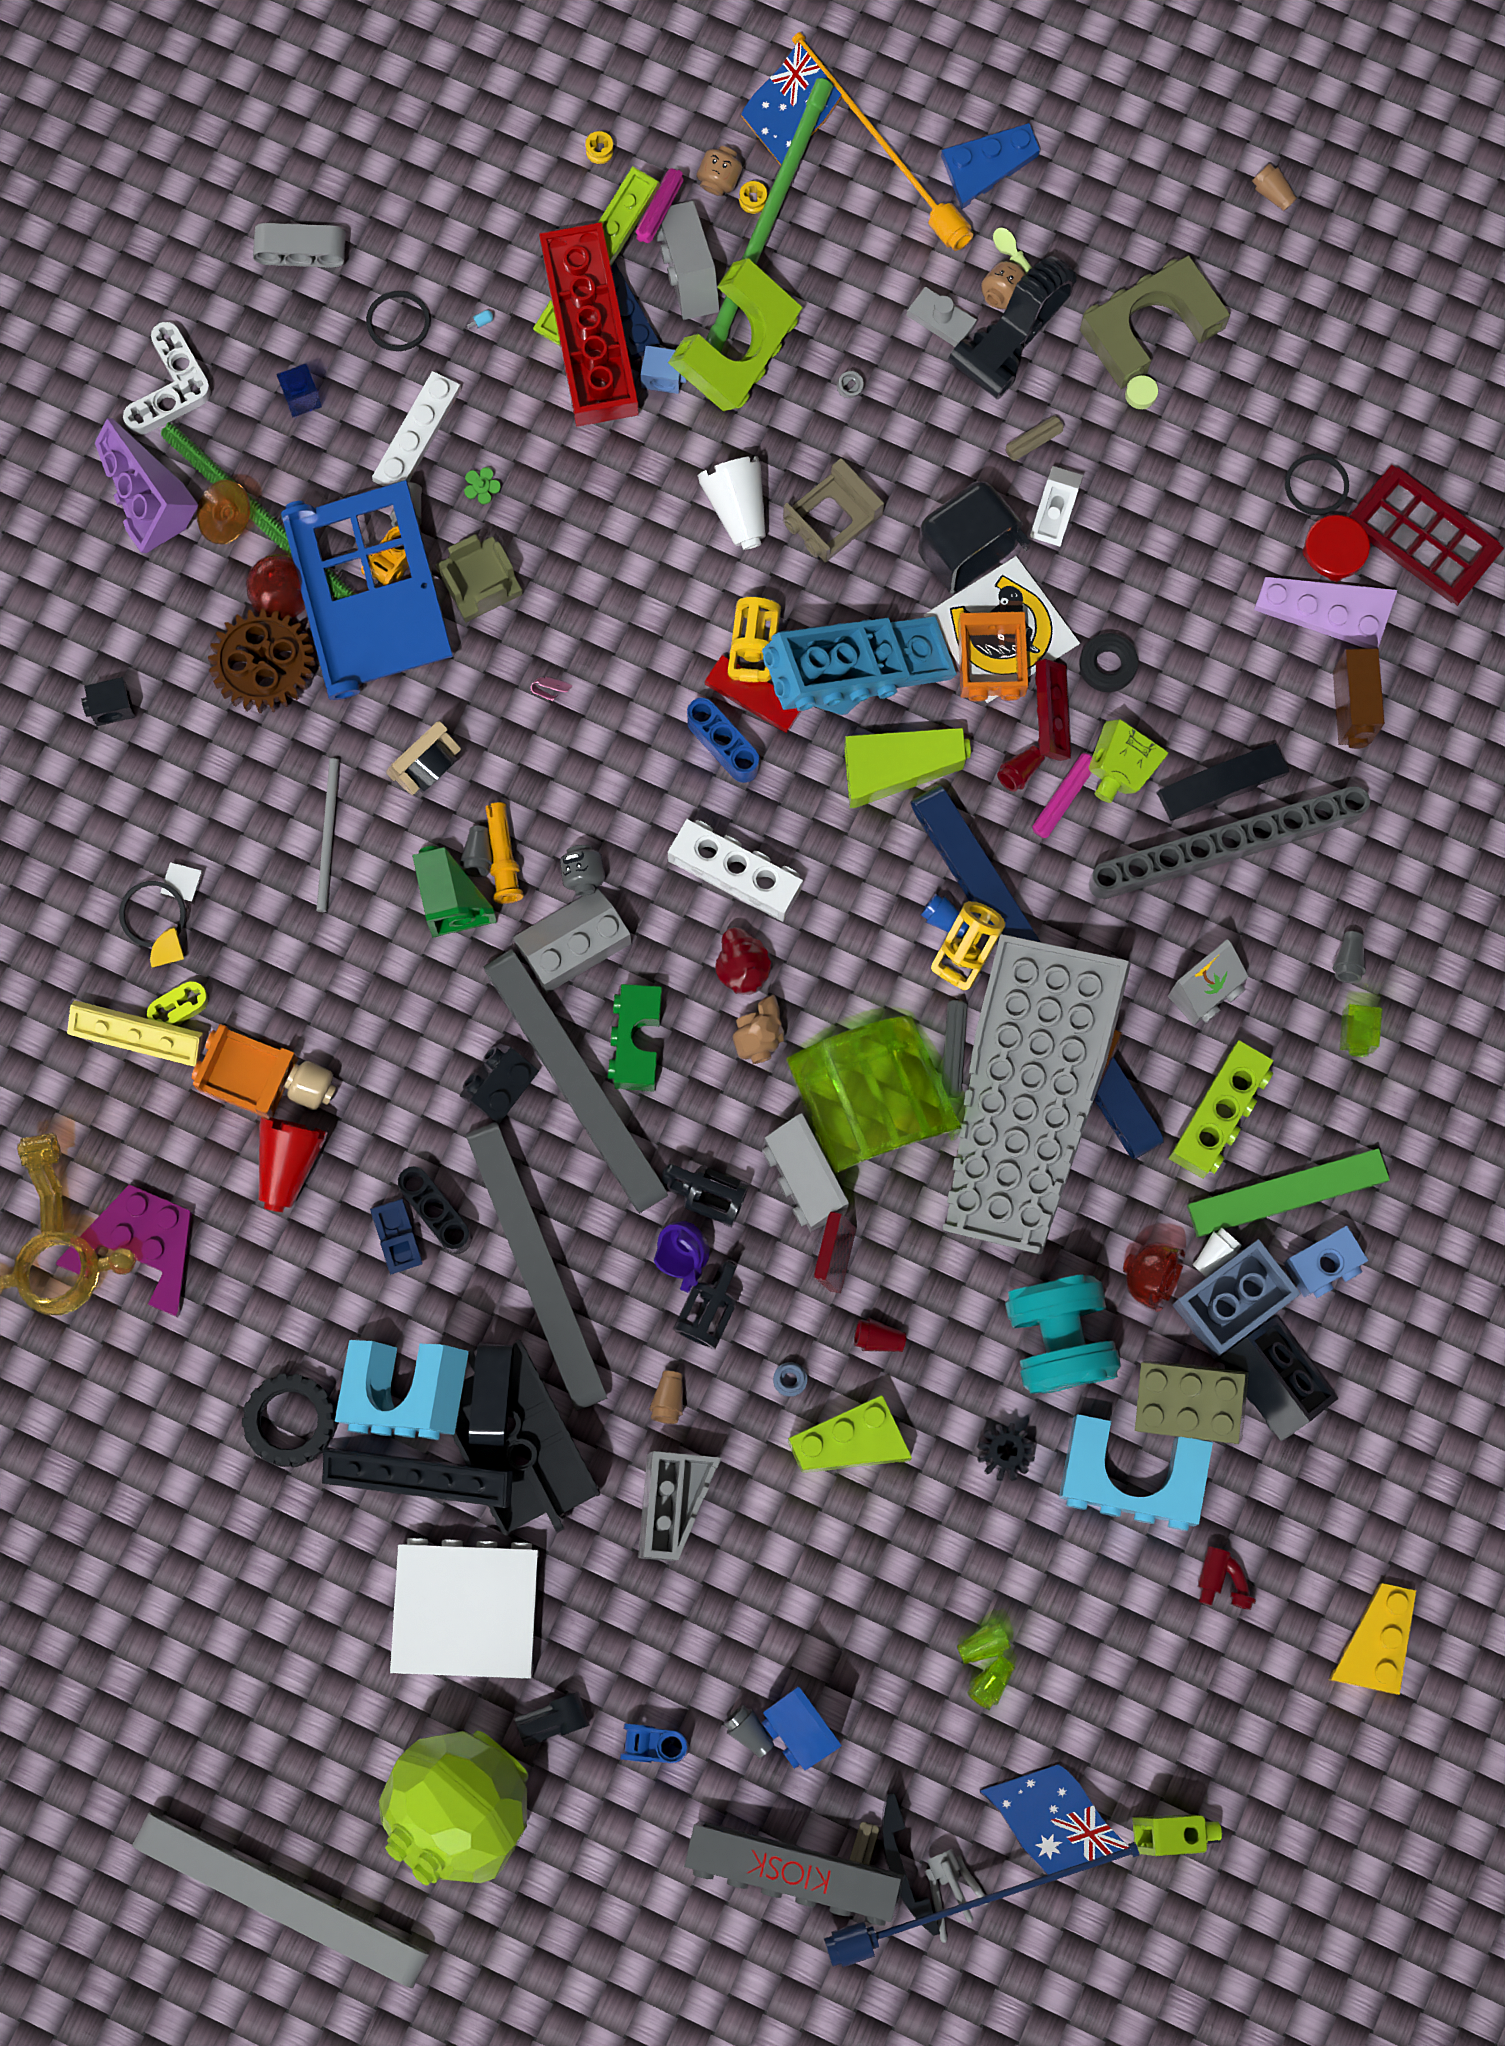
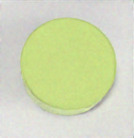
M1136 376L1127 385L1125 391L1126 400L1136 409H1147L1156 401L1158 386L1148 376Z

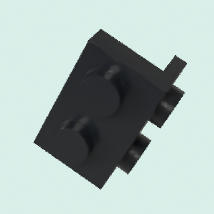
M498 1044L488 1050L483 1058V1065L476 1073L471 1074L463 1084L464 1090L460 1094L462 1099L472 1103L498 1124L501 1123L539 1072L537 1068L513 1048L503 1044Z

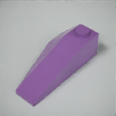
M107 418L95 441V445L106 476L113 478L117 492L114 494L116 504L123 506L127 517L123 521L126 532L141 553H148L184 531L198 504L177 477L114 419Z

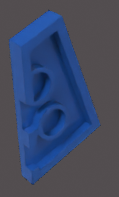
M1030 123L943 149L941 158L960 207L964 209L971 204V200L981 193H987L993 188L994 184L1006 176L1010 177L1037 158L1040 149Z

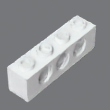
M686 819L668 851V861L784 922L802 890L803 880L799 878V873L787 866L777 867L770 863L771 859L759 851L751 853L741 848L742 844L730 836L720 837L713 833V829L702 821L696 820L694 823ZM704 847H712L717 853L712 858H704L699 854V851ZM733 862H740L746 869L742 873L735 874L729 871L728 866ZM762 877H768L775 884L769 889H763L757 885V881Z

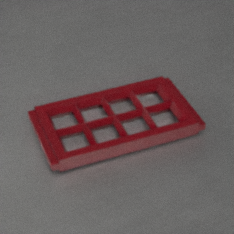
M1393 465L1387 469L1349 515L1350 518L1357 521L1365 529L1371 544L1450 603L1453 602L1457 606L1504 550V547L1497 540L1403 470Z

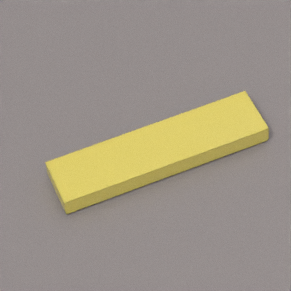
M76 1000L70 1005L68 1035L194 1067L199 1061L203 1037L202 1032Z

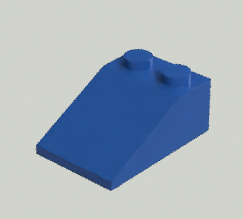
M799 1686L762 1712L767 1718L761 1722L773 1740L780 1736L787 1746L782 1752L794 1769L800 1765L806 1771L842 1746Z

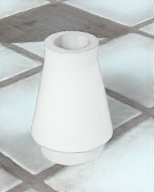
M1223 1228L1217 1233L1213 1231L1199 1257L1192 1265L1207 1278L1237 1256V1251L1242 1245Z

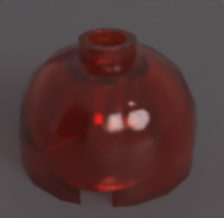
M272 554L256 561L249 570L246 579L247 597L257 613L260 614L263 608L267 616L271 617L274 611H278L280 618L283 620L287 615L292 619L301 614L305 609L301 593V573L291 556Z
M1151 1242L1140 1247L1135 1255L1130 1253L1127 1256L1123 1265V1272L1127 1273L1126 1286L1128 1292L1137 1303L1155 1312L1163 1309L1158 1304L1162 1299L1169 1301L1182 1273L1183 1266L1177 1264L1178 1255L1185 1258L1183 1249L1164 1242Z

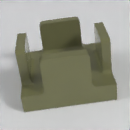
M476 534L448 548L449 558L435 564L436 570L465 623L523 595L522 589L514 576L512 564L500 542H495L493 536L480 542Z

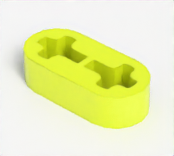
M189 981L183 983L154 1000L147 1009L148 1019L155 1020L159 1016L157 1010L163 1007L164 1010L169 1011L176 1007V1009L168 1013V1021L163 1022L161 1019L155 1021L178 1026L206 1008L209 999L208 994L203 986L197 982ZM192 990L195 994L201 993L197 996V1004L192 1005L189 1001L181 1006L179 1005L188 999L186 993Z

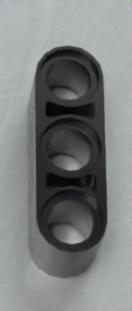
M416 1166L405 1168L398 1177V1186L403 1196L444 1249L452 1254L465 1252L470 1247L472 1238L464 1221L425 1171ZM412 1177L423 1179L422 1187L416 1192L406 1189V1183ZM432 1203H440L444 1206L443 1213L437 1218H430L426 1215L427 1207ZM453 1229H460L464 1232L463 1240L455 1245L449 1244L446 1241L447 1234Z
M478 1343L469 1426V1444L505 1446L514 1345Z

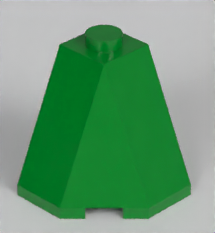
M428 846L420 849L418 854L412 855L425 917L432 938L497 923L493 907L445 847L438 849L437 846Z

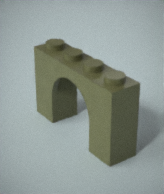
M1189 255L1179 261L1174 259L1168 262L1159 273L1153 276L1151 274L1145 275L1136 283V286L1127 291L1121 289L1112 295L1108 302L1101 306L1095 304L1084 312L1080 331L1120 389L1126 387L1132 378L1147 375L1151 359L1139 344L1129 326V318L1137 310L1153 305L1173 310L1181 317L1199 344L1226 329L1230 313Z

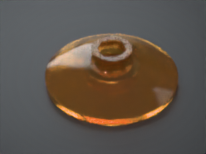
M221 480L212 484L204 492L198 505L197 522L200 532L208 541L215 544L223 545L236 540L248 523L250 501L245 489L234 481Z

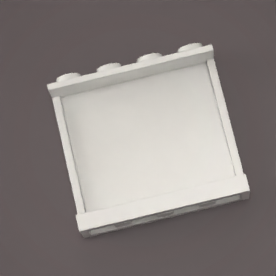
M408 1538L407 1545H398L390 1673L533 1679L534 1664H532L537 1567L540 1552L532 1550V1543H511V1549L497 1548V1542L477 1541L475 1548L462 1547L463 1541L442 1540V1546H428V1539Z

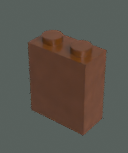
M1379 648L1346 649L1333 670L1338 745H1348L1352 749L1365 748L1373 742L1385 724Z

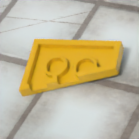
M1383 1583L1378 1585L1360 1619V1624L1352 1639L1346 1645L1343 1656L1328 1680L1400 1695L1416 1590Z

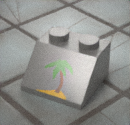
M1228 939L1225 940L1181 977L1168 995L1169 999L1194 1026L1201 1020L1208 1023L1221 1011L1218 1005L1225 999H1228L1231 1003L1246 990L1242 985L1247 980L1248 975L1232 943Z

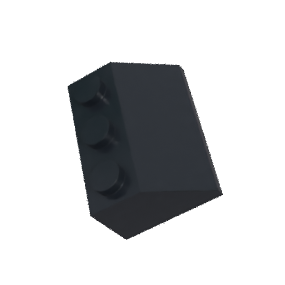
M1277 1316L1219 1357L1225 1365V1369L1249 1372L1247 1399L1251 1404L1255 1405L1266 1420L1269 1429L1281 1441L1308 1424L1339 1399Z

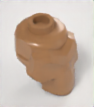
M775 995L767 996L758 1003L759 1012L742 1016L736 1020L738 1030L734 1032L732 1037L737 1054L741 1059H751L752 1064L770 1060L772 1058L770 1053L775 1051L779 1043L784 1041V1030L781 1026L780 1011Z

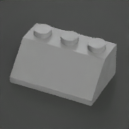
M598 888L595 889V893L577 899L512 937L546 994L631 945V935L615 908Z
M802 1113L765 1137L764 1144L766 1147L762 1149V1153L770 1167L776 1165L781 1175L777 1179L778 1184L785 1197L792 1196L797 1206L792 1210L801 1227L807 1225L809 1231L812 1232L826 1225L830 1212L840 1213L843 1216L846 1215L849 1203Z

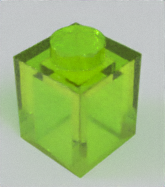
M1349 1004L1342 1011L1339 1050L1349 1051V1055L1355 1057H1367L1369 1053L1373 1054L1380 1045L1382 1008Z

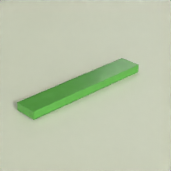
M1378 1148L1187 1205V1209L1198 1238L1212 1234L1213 1231L1216 1233L1221 1228L1224 1230L1383 1184L1390 1179Z

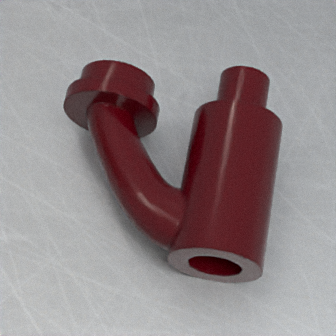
M1208 1547L1197 1586L1202 1589L1199 1602L1209 1606L1213 1605L1215 1594H1221L1226 1572H1228L1237 1590V1593L1231 1592L1230 1594L1232 1598L1231 1605L1251 1610L1252 1605L1256 1604V1599L1250 1597L1246 1577L1238 1561L1228 1551Z

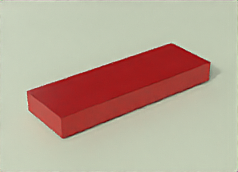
M721 655L706 678L705 685L781 731L788 733L802 711H797V708L783 710L780 700L775 694L774 686L768 682H741L740 680L731 679L728 675L729 659ZM736 664V669L743 668L742 666Z

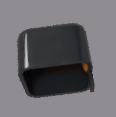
M977 481L945 502L922 521L918 553L948 592L955 594L1006 558L1017 547L1018 543L1025 551L1029 550L1031 541L1021 530L1022 521L997 491L987 482Z

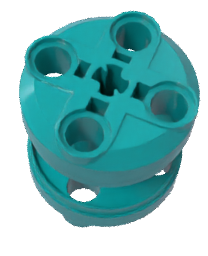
M1074 1275L1052 1282L1008 1291L1009 1298L1005 1303V1307L1012 1328L1040 1325L1045 1346V1354L1019 1361L1023 1387L1029 1390L1030 1394L1052 1393L1118 1377L1117 1372L1121 1367L1114 1341L1086 1345L1080 1316L1106 1309L1103 1283L1097 1280L1095 1276Z

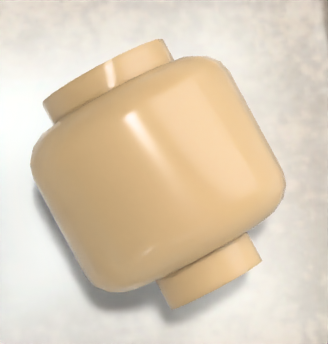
M308 1060L304 1061L301 1065H294L284 1085V1088L288 1089L287 1096L291 1101L310 1110L318 1109L321 1103L328 1105L337 1087L331 1084L333 1074L330 1070Z

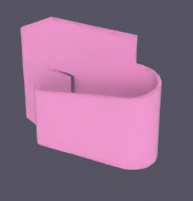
M540 677L531 685L533 693L551 701L557 695L553 696L538 689L536 683H539L538 685L562 692H568L572 688V685L550 677Z

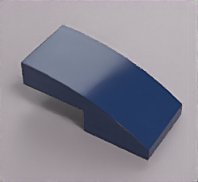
M403 1198L370 1208L390 1275L422 1265L423 1262Z

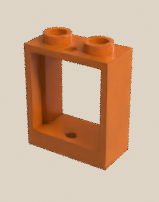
M1025 612L960 613L958 620L960 697L969 698L970 701H984L988 699V696H998L1005 701H1014L1020 699V697H1025L1028 688ZM1015 634L1017 681L970 682L968 636Z

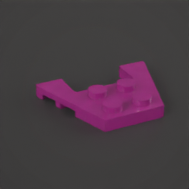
M128 1185L57 1260L56 1265L86 1278L100 1248L105 1247L162 1272V1275L148 1305L178 1318L181 1310L180 1300L182 1285H184L183 1276L185 1259L188 1253L192 1212L132 1185Z

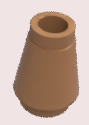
M1271 163L1252 180L1256 185L1255 190L1278 208L1280 207L1283 212L1297 200L1279 167L1275 169Z
M663 1371L662 1378L649 1408L652 1411L651 1419L666 1424L678 1423L679 1416L683 1415V1375L681 1373Z

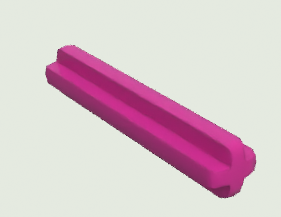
M670 168L666 172L659 189L635 231L637 234L636 239L639 242L650 243L653 240L684 181L681 170Z
M1086 753L1080 755L1033 824L1032 829L1036 835L1047 838L1091 775L1092 772L1089 770L1092 756Z

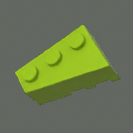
M883 1395L788 1438V1444L802 1473L908 1462L912 1459Z

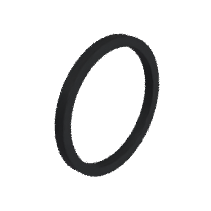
M392 291L381 295L371 304L366 316V325L370 337L380 347L390 351H406L414 348L424 340L429 331L430 317L426 305L420 298L409 292ZM395 297L407 298L417 303L423 310L425 315L424 328L421 334L412 342L404 345H391L380 340L373 332L371 326L372 315L375 309L387 299Z
M1309 454L1296 460L1289 468L1285 478V491L1290 502L1300 511L1310 515H1326L1334 512L1344 503L1349 492V478L1343 466L1335 459L1323 454ZM1310 460H1321L1334 466L1341 474L1344 483V491L1340 500L1333 506L1325 509H1312L1301 504L1293 495L1290 486L1291 475L1297 466Z
M145 881L135 885L125 894L120 904L119 920L123 931L133 942L144 947H153L154 943L140 940L133 935L127 926L125 909L130 897L139 889L147 886H159L168 890L176 898L180 908V921L176 928L178 935L185 924L186 908L180 894L170 885L159 881Z

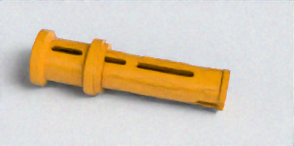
M497 802L485 807L493 853V864L490 868V874L495 879L496 893L494 894V901L496 903L508 904L521 900L523 898V891L519 889L517 873L520 871L519 864L514 861L512 855L506 804Z

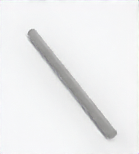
M336 758L329 759L316 910L318 912H326L339 769V759Z

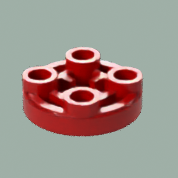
M1330 515L1318 520L1310 528L1305 539L1303 556L1317 573L1331 581L1338 582L1343 578L1354 575L1363 567L1370 552V541L1365 529L1354 519L1343 515Z

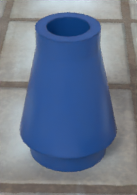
M935 894L920 915L926 919L925 923L949 933L960 912L945 896L941 898ZM965 921L956 935L958 938H962L970 927Z

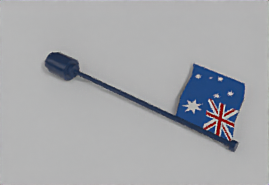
M1059 1764L980 1790V1794L986 1797L1001 1813L1023 1850L1045 1872L1046 1876L876 1933L873 1926L866 1928L864 1921L832 1931V1936L824 1938L832 1966L841 1964L843 1968L875 1957L873 1949L879 1948V1939L1129 1855L1132 1858L1140 1856L1135 1842L1129 1843L1128 1846L1102 1819L1077 1780Z

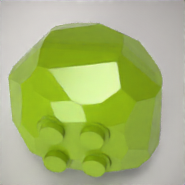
M476 1730L473 1734L460 1731L417 1740L397 1759L379 1799L381 1823L389 1835L387 1839L388 1844L385 1847L386 1851L396 1861L401 1862L404 1860L412 1869L415 1878L426 1886L431 1882L436 1883L439 1879L483 1883L495 1879L505 1867L527 1827V1787L525 1785L528 1780L527 1771L506 1750L481 1731Z

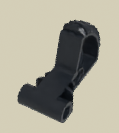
M1055 256L1041 260L1034 268L1029 269L1028 273L1022 276L1021 280L1017 283L1006 310L996 325H989L987 332H976L973 341L969 342L965 338L962 339L951 352L948 362L995 399H1000L1015 382L1022 350L1071 296L1073 286L1076 283V272L1071 269V266Z

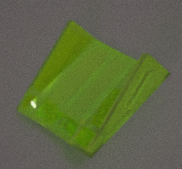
M911 1015L885 1019L851 1029L809 1046L786 1059L813 1135L837 1180L839 1172L895 1149L948 1133L951 1141L958 1139L962 1127Z

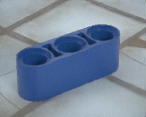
M697 698L691 701L687 708V724L690 731L736 781L747 783L754 780L759 771V755L754 747L709 699ZM698 712H705L710 718L705 722H699L693 716ZM725 735L731 739V742L722 746L718 745L714 740L718 736ZM740 759H748L753 765L748 769H740L737 767L736 762Z

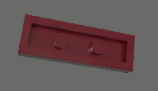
M1043 659L1035 662L1040 755L1064 761L1071 758L1066 666Z

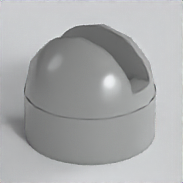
M854 371L843 373L837 381V391L844 398H854L863 389V379ZM853 380L856 384L846 392L843 388Z

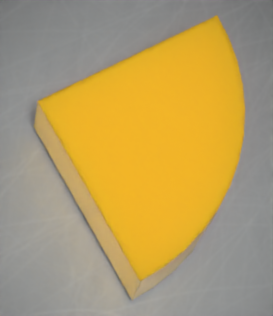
M175 926L163 931L154 942L150 955L152 968L184 959V953Z

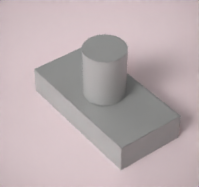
M924 287L907 310L909 318L954 347L962 339H967L977 323L975 318L956 307L950 297L939 296L927 287Z

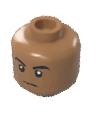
M720 146L719 150H707L697 171V178L701 182L700 187L716 196H723V193L732 192L743 168L740 161L736 159L737 153L725 146Z
M1000 262L992 268L981 283L983 296L990 306L1006 310L1017 283L1021 280L1022 276L1026 275L1023 268L1012 262Z

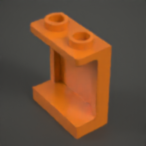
M219 1024L217 1031L212 1030L208 1036L205 1045L208 1051L203 1062L199 1060L194 1067L192 1073L194 1087L202 1093L267 1119L269 1117L273 1118L286 1089L284 1085L294 1065L298 1062L297 1056L292 1051L281 1048V1050L233 1032L227 1026Z

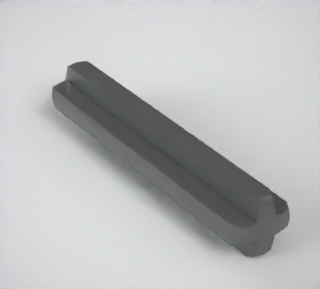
M952 1000L947 1004L941 1094L947 1098H958L961 1095L967 1004L960 1000Z

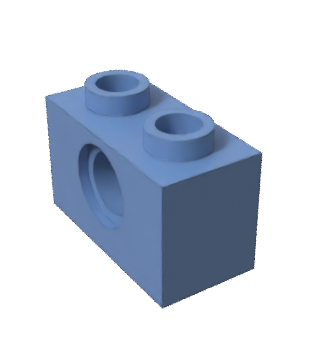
M1345 1226L1290 1257L1283 1264L1303 1297L1305 1298L1313 1293L1317 1299L1333 1290L1334 1287L1331 1283L1340 1277L1347 1282L1361 1274L1363 1271L1360 1266L1366 1263L1368 1259L1348 1226ZM1321 1257H1328L1334 1262L1335 1269L1333 1273L1325 1272L1321 1268Z

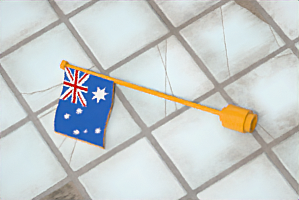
M801 32L795 34L792 38L795 47L782 66L753 94L741 114L744 121L781 166L805 111L806 102L816 79L823 78L832 83L833 89L824 110L819 115L811 136L824 124L839 100L843 98L930 205L932 211L930 212L928 224L946 247H951L954 251L965 247L973 238L971 225L953 203H940L938 205L805 43V36Z

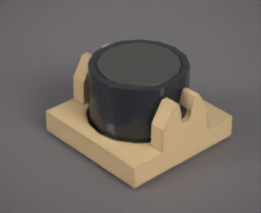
M439 721L409 747L386 770V774L393 781L396 780L409 794L413 795L418 790L423 793L458 760L455 755L461 749L446 733L448 729Z

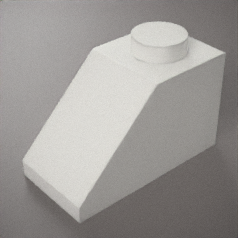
M1052 466L1030 534L1031 538L1061 546L1083 475Z

